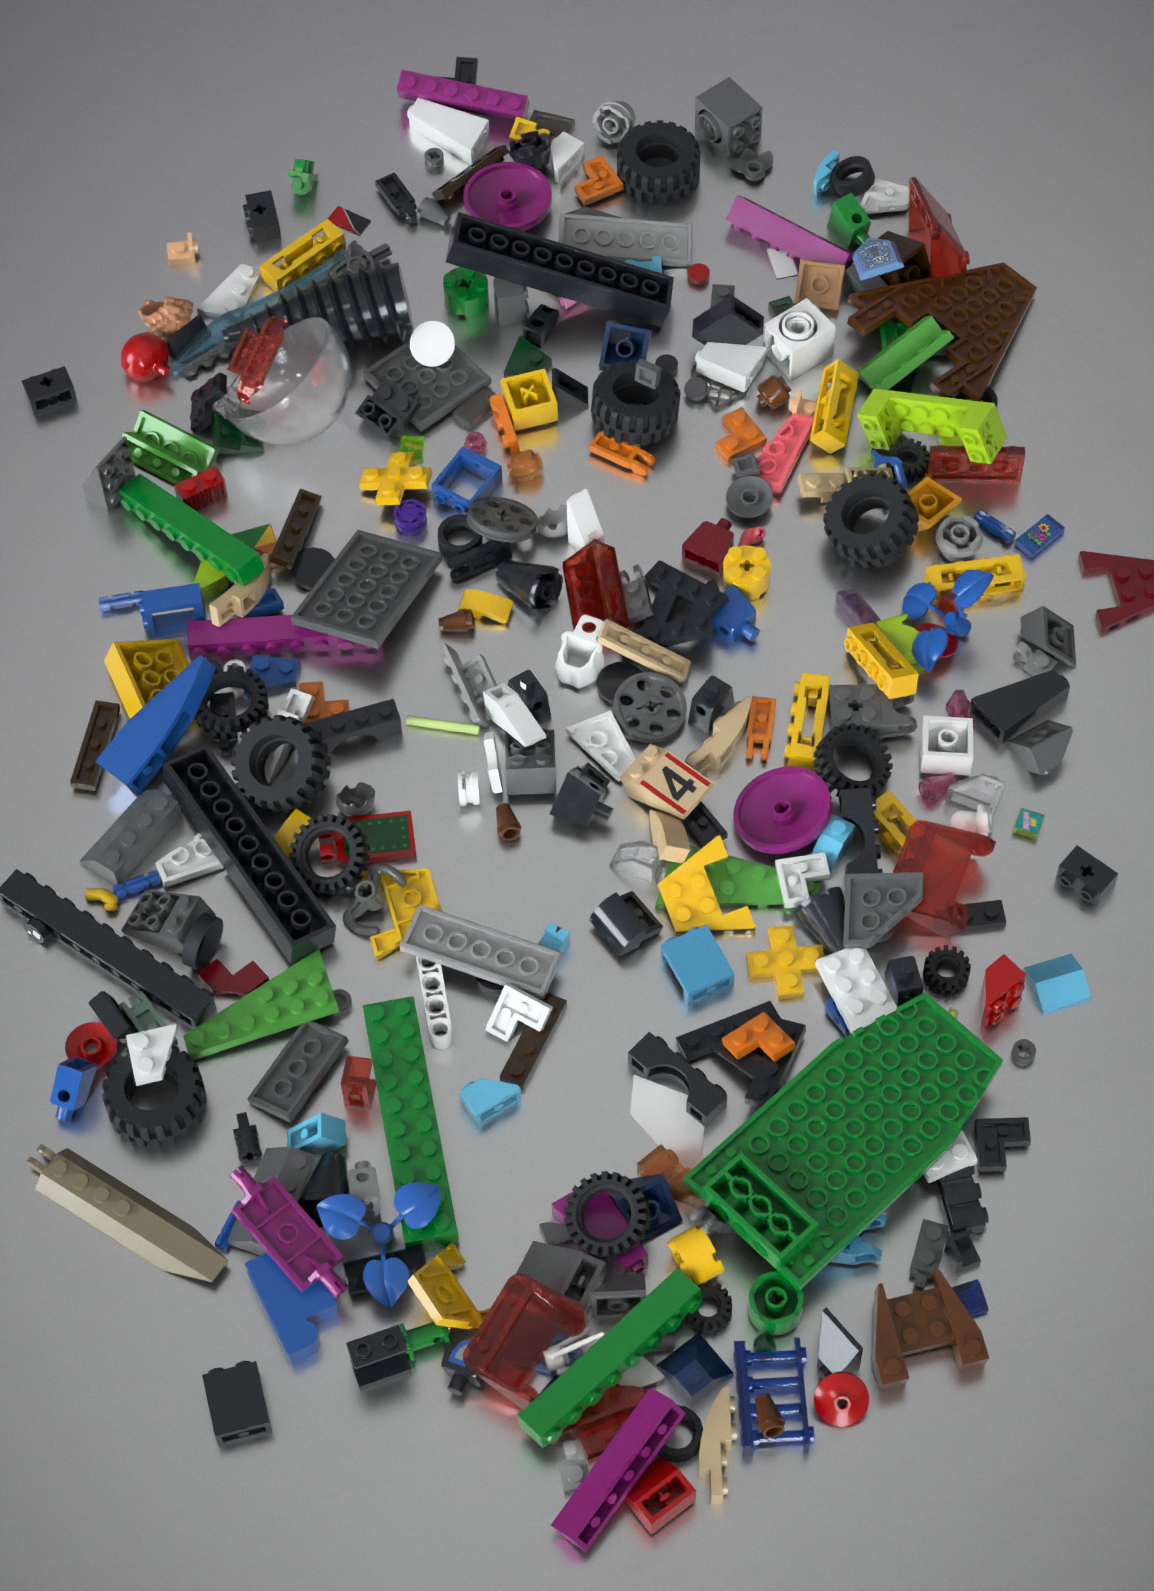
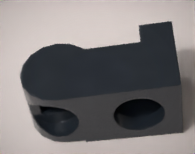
M540 304L523 325V337L541 349L545 343L546 336L558 321L559 310Z

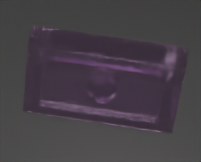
M856 589L837 592L836 602L855 626L873 622L876 624V621L881 620Z

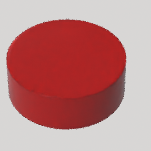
M701 263L691 265L687 271L688 281L697 286L706 284L710 278L709 268Z

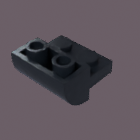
M385 378L372 397L367 395L355 414L388 438L395 440L403 436L412 427L409 422L422 404Z
M633 891L621 896L617 892L612 894L596 907L589 918V921L619 956L638 948L641 941L660 933L663 925Z

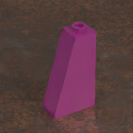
M607 1191L594 1196L585 1208L584 1224L587 1231L593 1237L612 1239L622 1234L629 1225ZM574 1192L552 1203V1215L566 1228L568 1227L564 1223V1218H566L564 1206L568 1207L566 1199L568 1195L572 1196ZM639 1241V1246L636 1249L631 1248L628 1255L620 1254L619 1258L613 1259L608 1257V1259L603 1260L621 1275L626 1272L640 1274L648 1265V1253Z

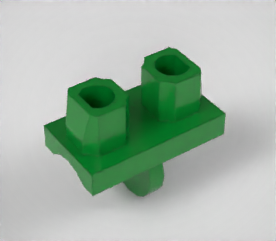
M295 159L293 170H287V177L294 178L292 190L296 194H307L311 189L310 181H318L319 174L313 173L315 161Z

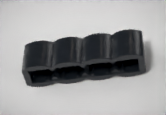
M974 1165L936 1180L951 1236L972 1229L974 1234L984 1232L985 1225L989 1222L986 1207H981L979 1201L982 1198L980 1185L975 1183L972 1177L975 1174Z

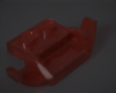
M276 316L270 317L265 322L260 333L245 328L227 368L230 373L240 376L236 393L237 398L241 402L250 404L251 397L265 384L264 381L281 343H283V325L286 324L287 320Z
M620 1383L614 1387H609L602 1393L601 1399L594 1406L589 1405L582 1412V1416L575 1424H569L562 1430L561 1436L552 1445L557 1444L562 1437L572 1434L573 1437L579 1436L588 1460L602 1455L647 1393V1390L632 1385L620 1386Z

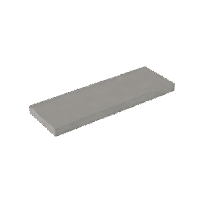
M560 213L559 243L622 262L626 260H635L637 262L652 261V256H661L663 266L690 267L692 265L693 224Z
M419 904L400 944V951L502 986L510 983L526 993L543 1000L562 959V952Z

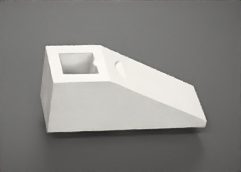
M585 488L581 492L573 494L567 500L568 543L587 560L604 549V533L588 490Z
M501 683L483 692L487 717L522 745L527 747L546 738V734L519 695L505 683Z

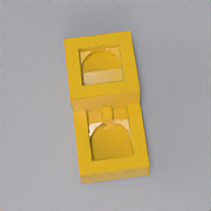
M465 589L458 610H472L473 616L479 620L483 615L505 625L514 601L484 591Z
M298 809L292 812L274 836V839L288 859L289 853H293V849L289 847L291 842L295 843L296 838L293 837L295 832L300 834L302 830L299 827L302 824L307 826L309 824L307 820L311 819Z

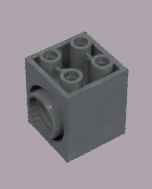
M728 77L695 97V128L728 158L761 138L763 107Z

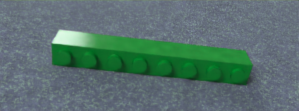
M139 473L119 489L122 497L121 503L126 510H132L142 521H148L157 531H163L170 540L179 542L186 551L190 550L201 561L210 563L214 570L223 572L230 581H236L244 587L265 570L257 551Z
M678 1268L675 1269L518 1414L520 1427L542 1448L549 1443L556 1442L561 1436L562 1430L569 1424H575L589 1405L594 1406L601 1399L602 1393L605 1390L616 1386L622 1379V1375L629 1368H635L649 1349L654 1350L658 1347L663 1336L669 1331H675L688 1313L692 1314L700 1307L702 1301L701 1289Z

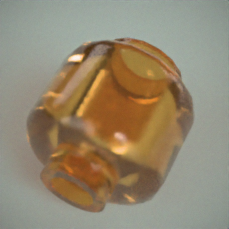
M531 449L512 454L511 463L507 464L510 476H515L518 482L536 479L540 476V471H543V464L539 453H535Z

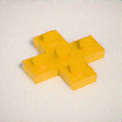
M414 452L391 453L386 468H364L359 486L361 491L378 490L376 495L377 505H400L405 489L428 488L432 477V470L430 466L413 467L415 462Z
M793 925L768 927L770 950L746 952L749 980L775 977L778 1000L804 997L801 974L819 972L815 962L817 959L824 957L822 944L797 947Z

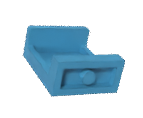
M707 925L700 928L694 927L686 934L679 937H671L661 944V957L663 960L667 959L682 986L687 1005L734 986L735 973Z

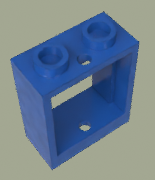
M462 446L432 483L433 499L439 504H445L453 508L459 514L467 515L469 505L473 501L489 497L503 480L502 466ZM463 469L486 480L470 500L448 490V487Z
M200 583L142 591L143 601H139V609L144 629H149L151 638L187 633V621L207 620ZM192 607H193V609H194V610L174 612V613L154 615V616H153V614H152V613L172 611V610H179V609L192 608Z

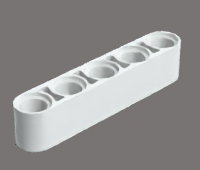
M416 956L430 1042L434 1048L444 1050L451 1046L453 1033L441 964ZM426 964H434V966L430 968L424 967ZM431 986H437V987H438V988L435 989V990H429V989H428V988L431 987ZM434 1009H442L438 1013L431 1012ZM440 1031L446 1032V1034L442 1036L435 1035L437 1032Z

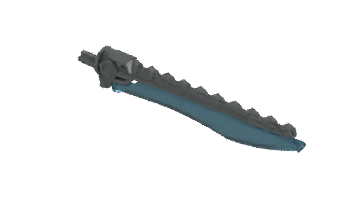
M353 240L347 246V251L339 250L335 256L283 289L260 300L224 313L202 329L183 348L174 361L170 363L171 370L177 371L185 366L183 372L188 376H193L201 365L205 367L212 366L216 357L228 358L233 348H238V350L245 349L247 344L231 345L230 342L225 343L222 330L226 329L229 325L235 324V322L237 323L250 317V313L254 315L265 309V303L269 307L279 301V292L285 298L290 297L294 294L295 284L301 291L310 288L311 277L320 285L326 281L327 271L329 274L332 272L331 276L334 280L342 277L343 266L350 275L358 273L360 262L366 270L373 269L376 257L381 261L392 255L390 246L384 243L367 252L356 240Z

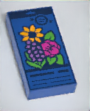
M1047 514L1015 540L1014 545L1032 559L1062 535L1065 527Z

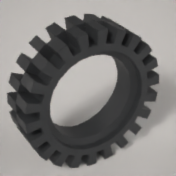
M227 665L228 671L223 672V668L220 666L217 667L218 673L213 674L207 692L194 718L197 721V725L200 728L203 727L205 733L208 734L211 730V735L217 738L220 732L222 739H227L228 733L232 734V739H238L237 732H247V728L252 723L257 722L260 724L261 718L267 717V709L269 710L267 690L264 681L260 680V676L257 673L253 676V670L248 668L244 673L243 666H238L237 671H234L233 665ZM227 687L244 689L252 696L249 708L242 714L234 717H221L212 713L208 708L209 699L214 693Z
M846 723L841 724L839 727L835 726L816 746L817 750L813 755L816 759L813 761V766L819 768L815 773L819 776L824 775L822 779L825 783L828 782L830 784L828 788L830 793L834 789L838 790L836 797H838L840 790L871 788V795H876L891 777L892 772L889 771L893 768V763L888 762L892 759L891 753L884 754L889 748L886 744L880 747L879 743L883 739L880 736L873 739V730L870 729L867 733H864L865 726L860 725L857 729L855 723H850L848 726H846ZM849 744L861 749L871 762L872 773L870 778L864 781H857L842 774L834 760L835 748L839 745Z
M328 814V816L318 815L316 820L313 818L307 820L309 823L307 826L302 824L299 827L302 830L300 834L295 832L293 837L296 838L295 843H290L289 848L293 849V853H289V859L293 860V866L310 889L322 894L336 895L338 891L344 893L347 891V887L353 888L356 886L354 883L356 880H362L363 876L360 874L363 870L367 872L368 866L365 863L370 861V855L367 854L370 846L365 842L367 838L361 833L362 830L351 821L339 815L338 817L333 814ZM325 833H340L347 839L350 846L348 864L339 874L334 876L322 877L317 875L309 862V851L312 844L319 836Z
M602 1171L601 1175L596 1173L590 1174L591 1178L580 1180L582 1184L579 1187L575 1185L572 1189L573 1195H568L566 1199L568 1207L564 1206V1213L566 1214L564 1223L568 1227L567 1232L573 1241L591 1256H599L601 1259H608V1257L616 1259L619 1258L620 1254L626 1256L630 1253L629 1250L631 1248L636 1249L639 1246V1240H644L646 1237L644 1234L645 1230H649L650 1223L648 1218H651V1212L648 1209L650 1207L649 1202L645 1198L643 1191L625 1175L621 1176L617 1172L609 1174L608 1171ZM614 1191L620 1193L627 1198L631 1206V1219L628 1227L622 1234L612 1239L593 1237L587 1231L584 1224V1211L588 1202L602 1192Z

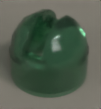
M767 1331L759 1334L754 1339L753 1347H759L756 1353L761 1356L769 1355L777 1350L774 1339Z

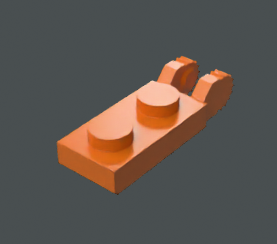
M494 394L490 397V404L498 430L504 431V434L501 435L504 448L509 447L512 456L520 454L518 440L502 395Z
M603 430L598 432L589 445L590 452L625 468H630L634 473L642 476L648 473V468L644 464L652 466L656 461L653 455L642 450L639 446L627 445L628 442L624 441L620 444L615 442L613 437L611 439L607 438L603 434Z
M752 696L746 741L748 742L746 754L748 759H752L754 755V743H763L761 757L762 760H767L769 744H771L776 708L775 698Z

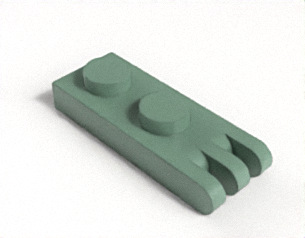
M142 991L137 993L138 998L141 1000L140 1003L133 996L128 999L132 1005L130 1009L125 1002L119 1004L138 1032L167 1026ZM174 1037L172 1043L174 1046L178 1045L176 1037Z

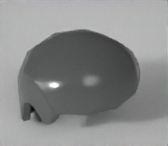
M359 782L355 788H349L346 785L337 794L336 805L347 816H364L373 808L375 790L371 785Z

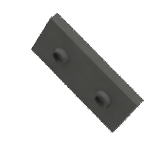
M313 1021L301 1024L247 1100L250 1104L292 1123L348 1044V1038Z

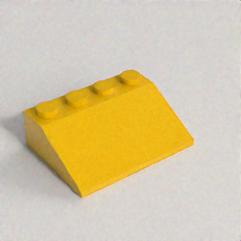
M178 639L113 642L104 660L129 718H132L190 665Z

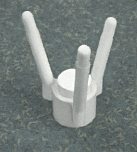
M588 1327L559 1344L548 1347V1350L543 1351V1355L549 1372L556 1370L558 1376L562 1375L570 1367L565 1366V1364L570 1363L569 1352L602 1338L605 1333L600 1332L571 1344L590 1333L592 1328Z

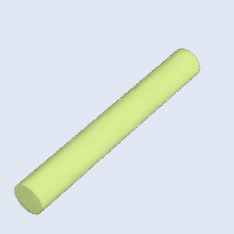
M410 715L407 716L406 725L477 735L480 732V725Z

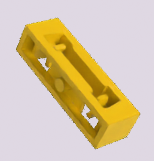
M325 219L259 266L261 281L278 295L279 292L282 294L284 291L289 290L294 284L306 278L311 272L323 266L328 260L340 254L346 248L344 232L331 221ZM323 230V235L317 236L316 240L313 241V237ZM284 258L285 261H282L279 266L274 265L279 260Z
M839 359L823 368L809 440L829 454L842 449L847 443L854 397L858 387L859 373ZM828 382L831 384L829 390H827ZM824 422L822 425L823 430L819 432L820 423Z
M1006 554L1001 557L957 561L942 565L934 564L925 568L924 583L931 584L937 591V597L933 603L953 601L957 595L954 593L941 594V591H952L958 577L967 570L975 569L994 575L982 596L1023 591L1026 579L1020 554ZM1006 582L1009 583V585L1000 586V587H995V585H994V584H1001V583H1006Z
M874 622L848 627L847 637L844 640L846 650L850 652L857 663L862 666L868 676L874 680L879 689L889 699L916 694L919 673ZM874 635L878 639V645L875 643L876 640L874 638ZM899 663L903 667V669H899Z
M802 672L800 682L795 681L794 696H798L797 702H792L791 716H794L795 719L794 722H789L788 737H792L791 743H786L784 757L789 758L788 767H801L812 771L818 769V767L813 766V761L816 759L813 755L817 750L816 746L823 737L831 676ZM807 698L808 706L816 707L812 744L811 737L802 736Z
M891 790L876 799L877 809L873 810V819L878 820L879 835L882 842L887 847L890 846L893 849L899 862L903 865L906 864L911 872H923L924 886L926 888L949 875L953 862L951 858ZM896 821L900 824L899 829L896 827ZM917 850L921 853V858L917 855Z

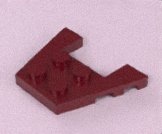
M1087 551L1079 552V561L1083 574L1108 571L1118 603V607L1096 610L1095 616L1100 633L1108 631L1109 627L1116 624L1121 625L1127 622V619L1133 616H1141L1154 610V560Z

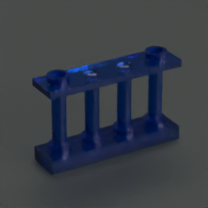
M800 1337L794 1338L793 1350L751 1353V1350H746L745 1340L734 1341L733 1356L742 1457L753 1456L754 1447L759 1446V1443L802 1441L803 1453H809L810 1443H815L814 1427L808 1426L803 1364L807 1363L806 1347H801ZM795 1361L796 1376L753 1379V1376H748L747 1367H752V1364ZM797 1388L798 1403L775 1405L781 1415L800 1414L801 1430H786L779 1436L766 1438L763 1436V1433L758 1432V1429H752V1420H756L757 1413L756 1404L750 1403L749 1393H754V1390Z

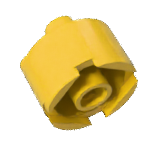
M748 545L731 547L723 561L722 583L724 589L727 590L730 586L735 585L748 601L756 600L763 592H766L770 585L771 562L766 554V550L762 547Z
M699 1223L667 1242L671 1251L670 1254L677 1267L680 1266L682 1272L697 1286L725 1272L721 1260L717 1261L716 1250Z

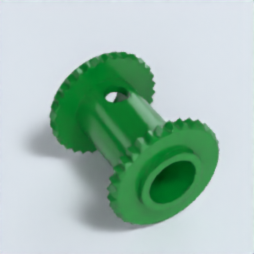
M435 1322L407 1331L404 1324H400L407 1345L406 1354H408L411 1361L415 1360L414 1351L441 1342H445L446 1345L450 1341L448 1327L438 1326Z

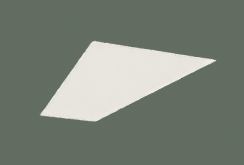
M633 1075L630 1115L679 1169L687 1175L702 1161L704 1126L686 1112L688 1095Z

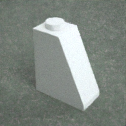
M707 342L704 348L699 349L696 353V372L745 393L765 365L767 348L763 346Z

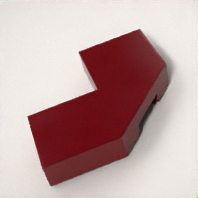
M215 959L197 973L198 978L215 995L228 993L246 996L269 981V977L254 961H251L232 975L218 959Z

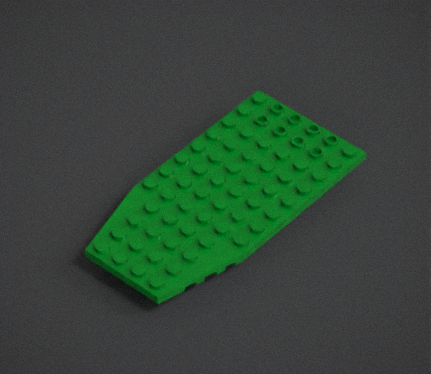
M923 993L898 1006L886 1016L884 1014L876 1018L875 1022L865 1027L857 1028L843 1039L841 1037L833 1041L685 1175L683 1183L800 1291L950 1150L1002 1066L1003 1059L927 993Z

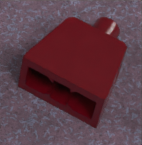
M721 518L716 525L708 521L702 522L682 544V559L722 576L724 558L728 550L734 546V533L729 531L732 527L731 522L725 518Z

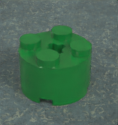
M457 267L444 275L445 307L452 315L458 317L459 314L465 315V318H473L486 310L489 301L488 279L485 274Z
M779 1271L767 1272L759 1276L749 1292L748 1315L751 1322L764 1335H782L790 1332L798 1326L802 1316L803 1290L799 1291Z

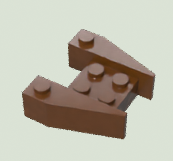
M939 1269L935 1270L931 1276L934 1286L932 1289L887 1299L883 1283L878 1284L875 1289L871 1364L879 1391L907 1383L909 1374L903 1357L905 1355L951 1344L958 1371L985 1365L989 1360L982 1331Z

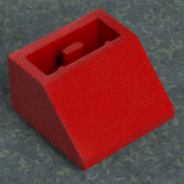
M1005 954L985 969L981 989V1026L984 1029L991 1023L993 1025L998 1023L1007 1009H1014L1022 1001L1021 996L1025 988L1026 974Z
M660 1456L646 1468L624 1501L652 1535L696 1501V1489L676 1466Z

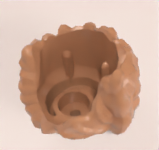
M166 297L164 302L145 300L144 305L138 310L142 321L157 336L170 338L191 321L194 304L190 300Z

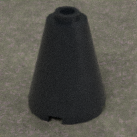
M505 560L495 570L496 580L533 610L541 613L551 609L552 606L549 604L553 599L557 600L559 598L563 585V576L559 574L558 571L560 570L554 566Z
M840 887L826 889L828 894L820 895L817 893L797 906L798 909H795L798 917L829 954L846 949L843 945L845 899Z
M331 1151L321 1156L298 1201V1204L315 1221L317 1226L321 1228L324 1227L317 1211V1205L330 1196L349 1194L347 1160L336 1151Z

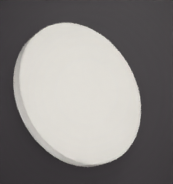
M427 321L420 324L413 331L410 338V350L413 357L419 363L428 367L444 364L451 358L455 349V338L452 331L445 324L438 321Z

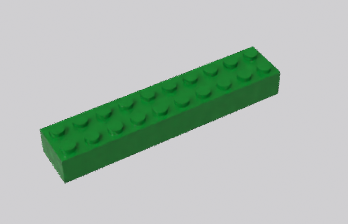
M414 996L362 1005L395 1193L403 1185L413 1182L437 1185L441 1193L439 1208L429 1224L422 1228L412 1229L406 1224L405 1219L401 1220L405 1248L422 1245L424 1252L444 1249L450 1243L460 1246Z

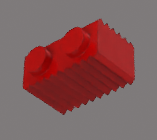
M216 466L174 485L176 498L197 512L199 509L202 510L203 507L206 508L207 505L215 504V501L219 502V499L223 500V498L228 496L225 479Z

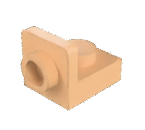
M187 232V241L166 243L169 266L196 262L195 253H199L198 241L193 240L192 232Z
M798 390L796 397H791L789 411H792V414L795 413L814 418L817 401L803 399L802 390Z

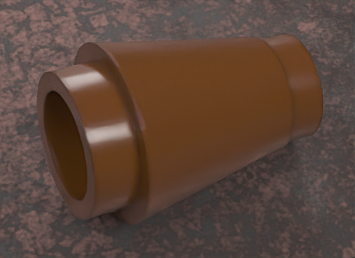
M462 609L438 619L441 632H470V629H475L472 610L466 611V609Z
M499 804L496 807L497 834L503 840H514L520 835L521 824L509 804Z
M770 1394L757 1396L755 1403L759 1432L763 1433V1436L766 1438L779 1436L785 1430L784 1418Z

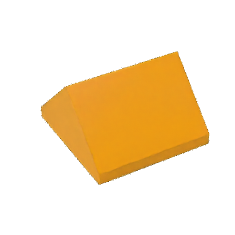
M929 477L924 478L907 492L918 513V532L931 528L962 502V498Z

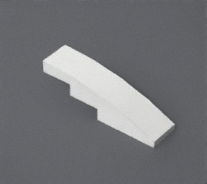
M291 688L283 709H278L276 715L290 716L305 723L315 697ZM292 743L282 744L269 754L264 769L265 778L269 784L272 783L294 746Z

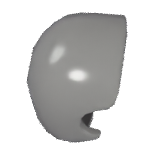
M560 505L557 511L548 508L544 515L539 516L537 528L541 535L547 538H560L568 533L567 506Z

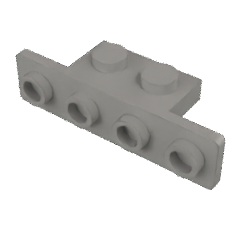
M445 643L442 645L445 653L443 659L453 671L451 674L452 679L460 686L462 691L460 693L461 699L469 706V717L475 724H480L484 728L489 727L490 724L482 709L485 706L483 692L497 686V683L485 657L478 654L462 665L457 652Z

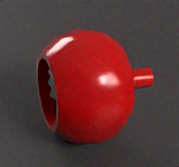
M144 332L136 334L127 340L121 351V366L129 377L142 383L152 381L161 374L168 376L170 373V368L167 367L169 350L163 339L155 334Z

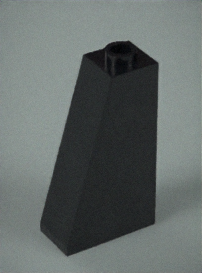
M1053 669L975 696L971 699L969 713L1002 745L1068 698L1070 685L1064 676L1059 675Z

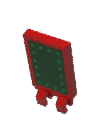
M411 810L345 818L362 830L361 833L367 838L365 842L370 846V850L367 851V854L370 855V861H366L365 864L417 858ZM329 832L318 837L319 841L335 840L336 844L319 846L321 863L341 861L342 867L348 864L350 846L342 834Z

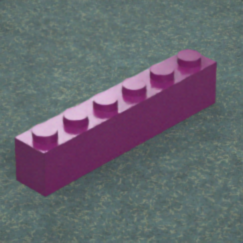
M401 70L397 87L399 98L416 101L417 98H421L456 110L515 122L516 116L526 119L530 104L527 95Z
M737 195L727 215L726 220L732 223V228L740 232L744 230L750 232L749 237L759 242L762 239L769 242L768 247L779 252L781 249L788 252L786 256L795 261L803 259L846 266L845 270L853 263L852 255L854 253L746 197Z
M650 1387L559 1512L551 1526L565 1539L587 1552L686 1413L671 1398Z

